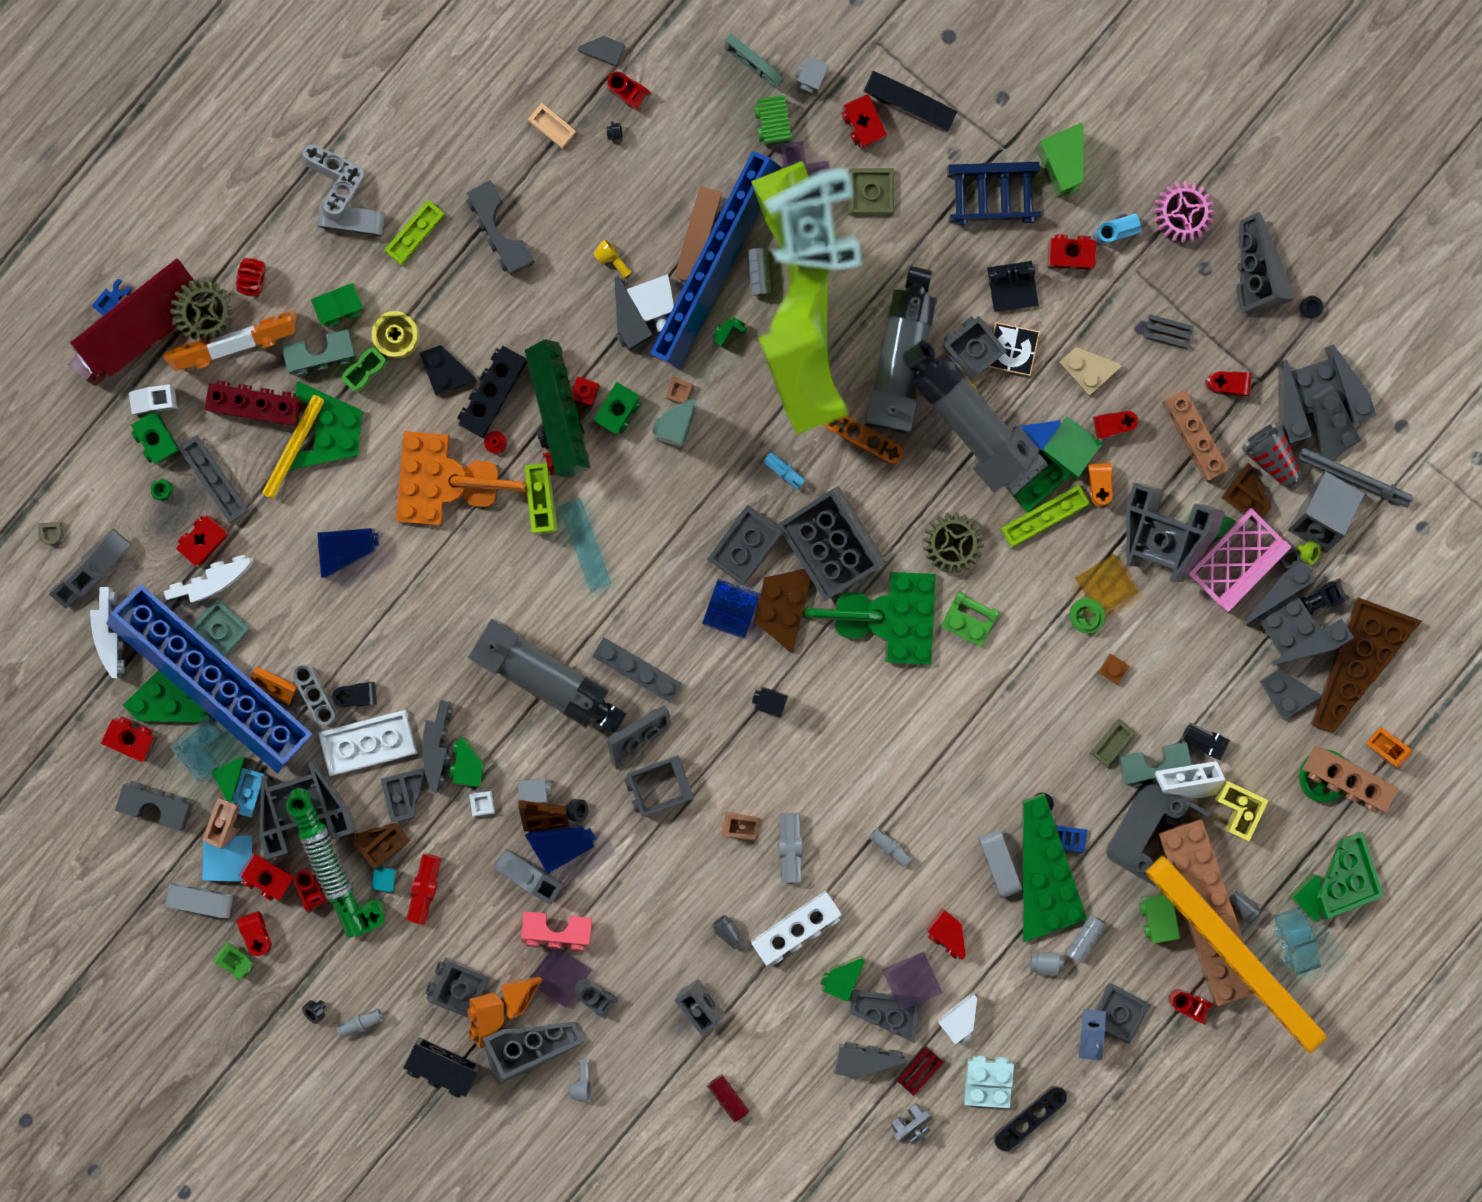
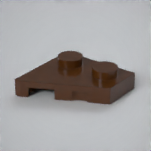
M1247 463L1221 498L1242 515L1252 508L1263 519L1271 509V505L1252 470V465ZM1250 516L1249 520L1257 525V521Z
M518 800L524 832L569 827L566 807Z
M397 823L372 828L356 834L353 833L348 836L375 870H378L411 841Z

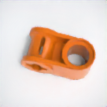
M1111 462L1088 464L1087 473L1091 501L1096 506H1106L1113 498ZM1100 490H1102L1103 494H1107L1103 502L1099 497H1096Z

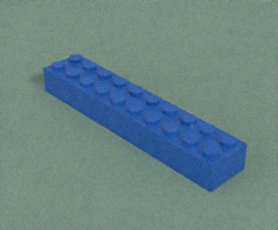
M142 584L110 613L106 624L277 774L309 741L312 733Z

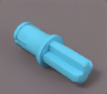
M769 453L764 459V463L779 475L778 478L782 477L795 490H798L806 480L790 467V463L787 465L774 453Z

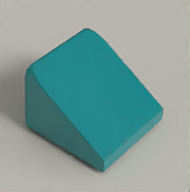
M380 867L378 870L374 869L371 889L393 893L397 869Z

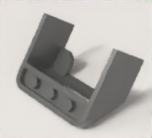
M1146 782L1141 786L1106 848V855L1115 864L1157 887L1145 873L1153 865V862L1142 851L1163 814L1178 818L1185 814L1188 807L1207 817L1211 813L1180 795L1163 793L1160 785L1156 782Z

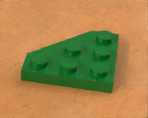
M159 670L123 704L137 721L204 722L211 716Z
M1357 832L1340 839L1316 897L1323 919L1332 918L1384 897L1363 832Z

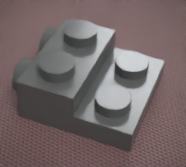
M972 316L961 324L964 328L958 333L952 331L944 338L946 342L943 344V347L970 380L1007 352L979 316L976 319Z
M445 957L444 961H439L435 968L437 976L434 982H429L426 987V998L434 1005L468 1018L469 999L482 995L490 977L468 968L465 964Z

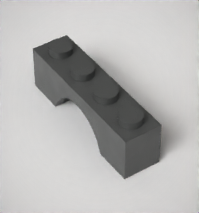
M491 180L467 192L469 199L466 202L472 212L477 211L480 219L476 221L482 232L487 230L491 237L487 241L492 251L498 250L501 256L498 262L503 271H509L513 275L535 263L523 240L507 239L497 231L495 216L503 202Z

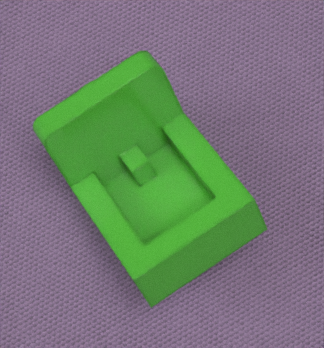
M229 942L224 944L213 959L217 965L231 972L239 981L250 972L253 964L248 954Z

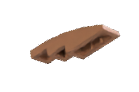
M700 185L674 277L687 281L712 231L722 195L721 191Z

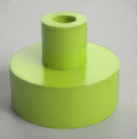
M1308 541L1305 545L1300 544L1297 547V551L1301 553V561L1313 565L1320 556L1321 545L1313 541Z

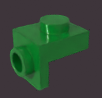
M735 317L732 320L727 318L724 325H718L712 336L716 338L714 344L722 348L732 329L745 335L747 329L744 327L745 323Z

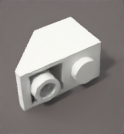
M170 384L129 392L132 415L178 409L175 387Z

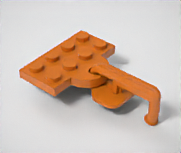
M404 431L396 521L442 526L444 503L454 502L463 496L469 505L488 507L495 502L497 490L517 491L523 495L527 494L526 481L499 480L497 466L488 461L475 460L464 468L457 460L448 458L450 435Z

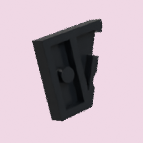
M442 345L420 352L436 396L477 381L476 377Z

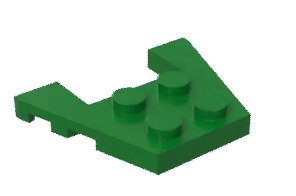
M297 382L295 394L296 398L302 400V403L309 404L313 395L324 399V403L317 415L313 452L299 450L289 470L358 456L363 410L306 384Z

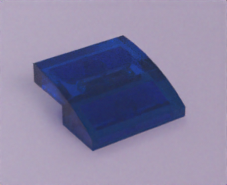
M718 578L702 624L745 639L760 593Z

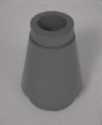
M1237 891L1229 897L1231 906L1243 921L1246 920L1248 923H1251L1261 912V909L1258 907L1259 904Z
M723 915L713 923L714 933L733 949L738 948L744 942L731 917L728 918L727 915Z

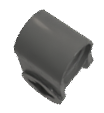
M581 979L575 984L574 992L579 1000L604 1019L607 1018V1013L613 1004H617L619 1001L609 991L602 989L588 979ZM586 989H591L588 995H582Z

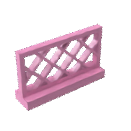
M1250 508L1196 563L1189 576L1222 610L1229 612L1280 560L1291 546ZM1250 516L1257 521V531H1245V522ZM1233 534H1241V547H1229V538ZM1245 534H1257V547H1245ZM1261 534H1270L1275 541L1269 547H1261ZM1217 550H1225V563L1213 564L1214 553ZM1229 550H1241V563H1229ZM1245 550H1257V559L1253 563H1245ZM1214 566H1225V579L1213 580ZM1229 566H1241V576L1238 579H1229ZM1201 567H1210L1209 580H1201L1195 573ZM1214 582H1225V592L1220 597L1213 592Z

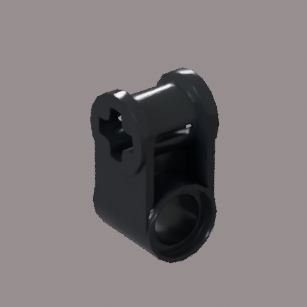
M375 682L339 687L332 694L333 702L339 707L376 705ZM341 690H344L345 694H349V698L345 700V703L337 697V695L341 694Z

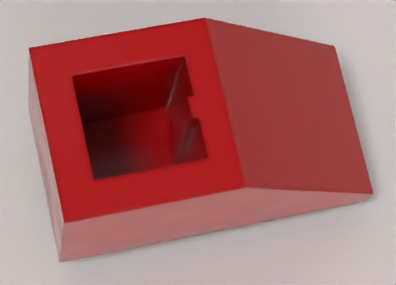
M942 908L926 928L927 932L930 933L928 938L937 945L940 942L947 947L945 951L954 959H957L959 956L963 960L966 957L962 924Z

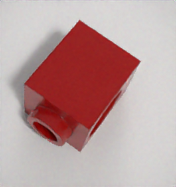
M577 376L573 388L574 401L593 407L600 387L599 383Z

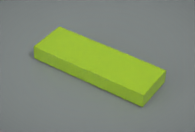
M427 200L385 248L384 252L402 266L446 214L430 200Z

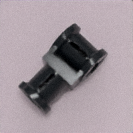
M1341 578L1323 585L1316 590L1317 593L1307 598H1301L1310 615H1313V612L1318 609L1334 607L1350 599L1340 584L1342 582Z

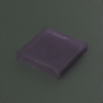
M551 949L531 978L541 977L543 980L538 989L566 1008L575 995V984L581 979H586L592 969L563 949Z
M924 951L882 969L900 1012L943 993Z

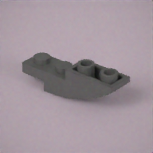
M112 528L81 558V562L49 591V595L65 609L68 608L78 597L82 598L103 577L127 549L130 542Z
M440 700L435 721L426 720L423 733L424 770L427 782L433 793H437L439 788L443 789L446 776L442 775L444 766L448 767L451 759V754L448 753L449 748L440 746L441 742L445 743L448 730L445 729L446 720L450 721L453 714V708L450 707L451 702L446 700Z

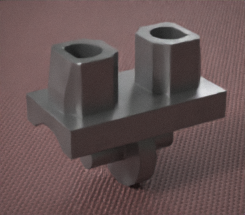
M916 1103L908 1110L914 1119L907 1125L902 1117H898L891 1123L896 1133L894 1136L901 1143L914 1133L915 1135L909 1139L912 1144L918 1140H921L923 1144L928 1142L925 1135L931 1131L930 1128L926 1125L921 1130L919 1129L932 1120L933 1117L927 1110L925 1111Z

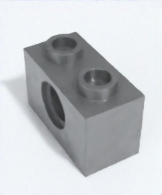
M699 979L683 988L674 1000L701 1036L717 1027L725 1016L723 1010Z

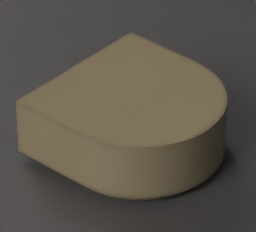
M63 522L38 523L39 538L44 544L56 545L62 540Z

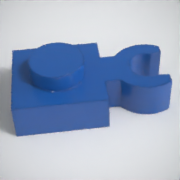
M117 279L113 284V291L110 292L108 289H105L93 303L92 307L104 316L120 302L122 296L124 297L125 294L129 295L132 288L128 286L124 291H120L119 286L123 281Z

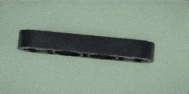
M1057 1085L1051 1086L998 1130L994 1136L996 1147L1001 1151L1011 1150L1066 1103L1067 1094L1064 1089ZM1052 1092H1061V1100H1053L1050 1103L1053 1108L1049 1110L1047 1104L1042 1100L1046 1098L1047 1101H1050L1053 1098ZM1037 1105H1042L1045 1108V1114L1041 1117L1033 1115V1108ZM1023 1119L1027 1121L1028 1128L1023 1132L1017 1131L1015 1128L1016 1122ZM1011 1127L1018 1137L1015 1139L1012 1135L1008 1138V1145L1004 1143L1000 1145L1001 1140L999 1137L1002 1135L1007 1137L1011 1134L1008 1130Z

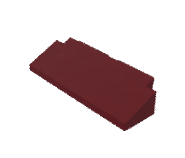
M178 258L69 342L83 365L95 376L99 375L102 371H105L110 377L116 376L149 350L155 341L163 339L178 326L179 323H174L172 320L177 315L172 314L170 311L177 308V306L173 305L171 301H178L179 297L175 293H183L182 285L189 288V281H194ZM201 293L194 295L191 299L194 300ZM187 305L186 316L188 319L191 315V309Z

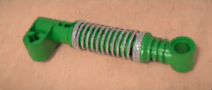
M302 788L292 790L287 801V811L293 816L295 823H297L299 840L303 843L302 847L307 852L306 856L311 861L310 864L313 866L312 869L315 870L316 878L319 879L320 887L323 888L322 891L325 893V898L328 902L332 903L346 936L352 938L382 926L385 919V905L375 899L357 905L352 894L354 889L351 881L348 880V876H345L347 873L344 871L345 868L341 867L343 864L340 862L341 859L337 858L339 855L336 853L337 850L333 849L335 846L332 844L333 841L329 840L330 836L328 835L327 828L324 823L318 820L319 818L315 810H313L314 807L311 803L309 792ZM295 799H301L304 801L305 804L302 806H297L293 803V801ZM361 913H364L365 917L368 918V922L365 923Z

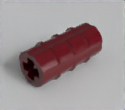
M723 1074L717 1076L707 1085L734 1123L750 1111Z

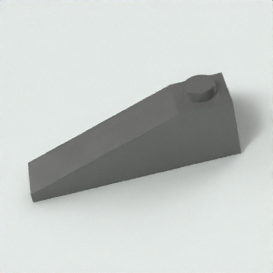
M1257 212L1240 220L1239 248L1241 249V263H1238L1240 284H1237V295L1241 313L1272 309L1294 300L1289 278L1261 213Z
M575 1022L548 1024L547 1026L538 1027L529 1026L519 1029H503L483 1038L490 1067L499 1085L584 1043Z

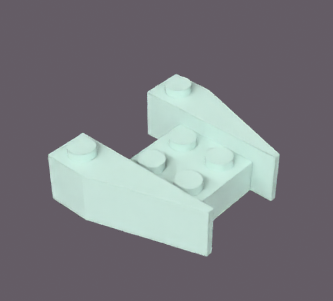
M845 168L820 172L765 201L769 212L781 211L786 248L772 250L777 261L832 269H843L861 265L859 245L855 237L847 236L834 239L829 201L852 197L850 177Z

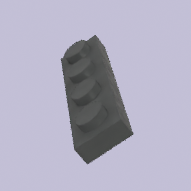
M198 435L178 447L229 523L249 511Z
M603 637L592 656L669 703L681 685V682Z

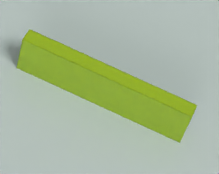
M1079 484L1003 526L1000 530L1010 548L1090 505V502Z

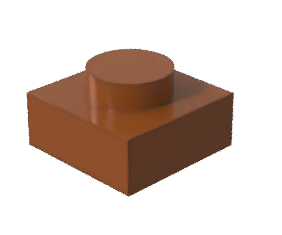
M1109 654L1098 670V673L1118 685L1129 665L1114 655Z

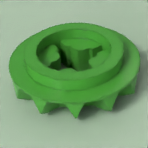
M1084 597L1077 600L1071 606L1069 617L1072 625L1078 631L1094 633L1104 624L1106 612L1103 610L1102 604L1095 601L1094 598ZM1086 608L1088 609L1089 613H1095V615L1090 618V622L1088 621L1087 617L1081 616L1086 612Z

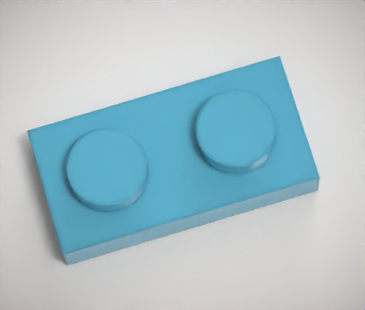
M245 767L242 768L232 803L241 806L238 814L250 818L253 817L261 791V776H265V773Z

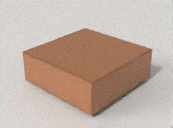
M672 377L665 399L679 404L688 401L694 384Z

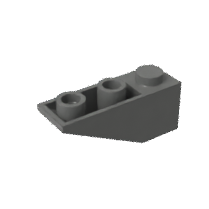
M508 849L504 850L494 869L549 905L552 904L564 884Z
M845 1041L844 1045L839 1044L834 1072L838 1075L859 1078L907 1062V1058L902 1055L903 1052L890 1049L889 1053L880 1051V1048L868 1045L867 1049L858 1047L857 1043Z

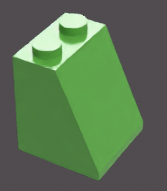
M1082 122L1041 140L1035 147L1057 197L1063 195L1064 198H1067L1077 193L1079 186L1083 183L1084 126Z

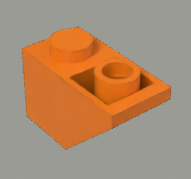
M495 992L469 999L470 1008L467 1009L471 1028L468 1029L470 1040L474 1041L480 1049L484 1048L483 1038L496 1033L504 1023V1005Z

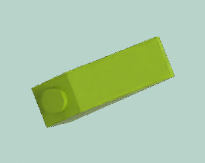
M548 463L524 465L531 533L534 535L558 533Z

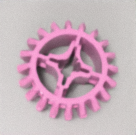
M1184 181L1181 188L1179 183L1175 182L1173 184L1174 190L1172 187L1167 186L1165 188L1167 194L1160 192L1159 197L1162 200L1155 201L1154 204L1160 208L1154 209L1153 213L1160 214V216L1156 217L1154 222H1162L1157 229L1160 231L1165 227L1167 231L1164 233V236L1167 237L1172 233V241H1176L1178 236H1180V242L1184 243L1187 236L1188 240L1193 242L1194 234L1197 238H1201L1203 236L1201 230L1203 232L1209 231L1206 224L1211 225L1213 220L1208 216H1213L1215 211L1208 210V208L1212 207L1214 202H1206L1210 194L1208 193L1203 197L1201 193L1204 191V188L1201 187L1196 191V183H1192L1190 188H1188V182ZM1183 195L1191 196L1198 204H1189ZM1176 196V209L1167 213L1166 209L1169 200ZM1181 207L1184 210H1192L1186 215L1188 218L1184 214H1176L1182 209ZM1201 211L1200 222L1192 229V215ZM1169 220L1180 221L1185 230L1176 228Z

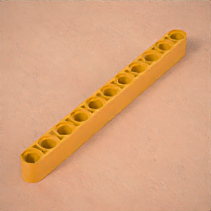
M1161 856L1145 871L1152 882L1309 1054H1312L1328 1039L1317 1024L1165 857Z

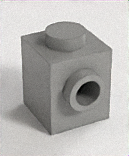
M808 56L804 66L800 64L795 74V77L798 78L797 85L800 86L799 89L808 94L818 93L829 64Z
M546 778L518 781L519 800L547 802L548 796H552L551 783H547Z

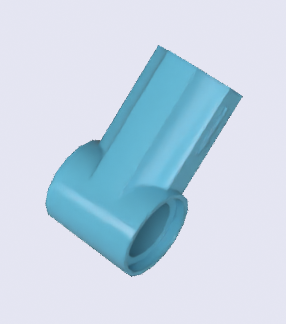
M1135 213L1110 222H1104L1096 228L1094 238L1099 244L1106 245L1113 241L1141 233L1140 220ZM1102 228H1108L1110 230V239H1106L1102 236Z

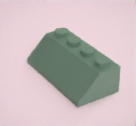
M690 399L662 413L661 418L656 417L652 430L657 441L683 449L697 407L695 399Z

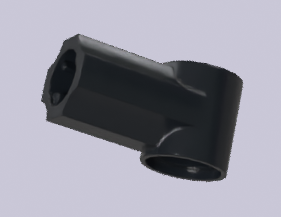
M1192 723L1188 724L1181 739L1220 761L1231 741Z

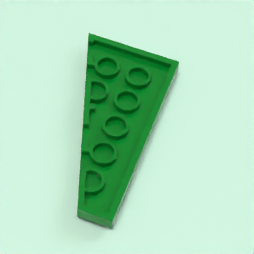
M1044 793L1022 801L1023 942L1087 920Z

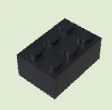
M419 1037L403 1069L407 1070L409 1076L416 1079L420 1077L428 1080L427 1083L435 1088L442 1086L449 1090V1094L461 1098V1096H467L481 1065Z

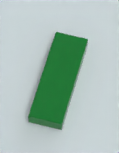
M1052 461L1032 481H1029L1013 495V498L1028 513L1071 475Z

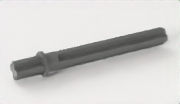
M1302 449L1299 453V461L1324 472L1327 471L1342 480L1382 496L1387 502L1391 500L1408 507L1413 497L1411 494L1397 489L1394 484L1388 485L1307 449Z

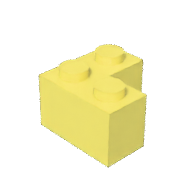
M1226 780L1219 793L1213 799L1234 809L1224 830L1247 841H1250L1269 801Z

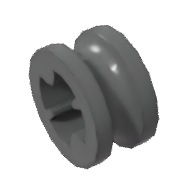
M1290 548L1280 558L1279 563L1282 567L1291 569L1300 563V554L1297 550ZM1289 552L1293 553L1291 556H1295V561H1292L1291 565L1287 564L1288 561H1284V556H1288Z

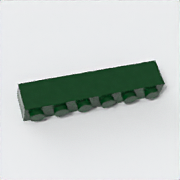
M544 339L525 349V354L555 475L572 478L591 468L589 454L586 451L583 439L584 434L580 427L578 411L573 399V391L567 376L568 371L562 356V348L559 342Z

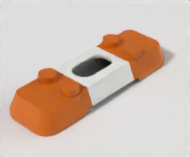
M295 310L261 320L259 326L253 325L210 339L208 342L198 340L165 352L163 357L174 371H179L196 365L197 369L209 366L213 359L260 344L262 348L274 345L277 339L295 333L297 314Z

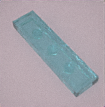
M581 498L560 505L589 590L592 591L611 584Z

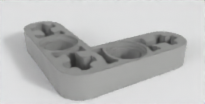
M314 144L307 145L302 152L303 164L336 180V183L324 200L322 214L329 220H337L343 215L361 186L364 172L358 165ZM333 162L336 163L339 166V168L336 170H332L327 167V164ZM356 174L357 176L353 177L351 183H349V176ZM346 189L349 194L341 196L337 193V190ZM336 201L337 209H334L333 211L329 210V208L333 207Z

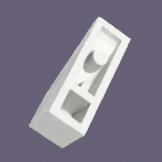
M1217 761L1155 772L1163 793L1192 798L1217 795L1225 781Z

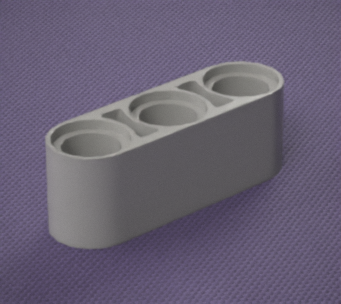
M320 204L317 227L382 236L384 212L347 207L339 219L329 220L322 214L323 204ZM333 205L329 210L337 209V205Z
M307 664L297 666L293 671V679L315 721L320 725L333 723L337 718V712L315 669ZM302 668L307 669L310 673L307 681H303L299 677V672ZM313 688L318 689L320 692L318 701H313L309 696ZM323 708L328 709L331 713V718L328 721H324L320 717V712Z
M1000 829L978 837L1000 898L1002 899L1021 892L1022 887Z
M169 883L165 906L214 917L230 918L234 895L178 883Z

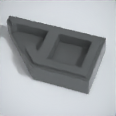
M602 36L579 46L577 50L617 67L625 44Z

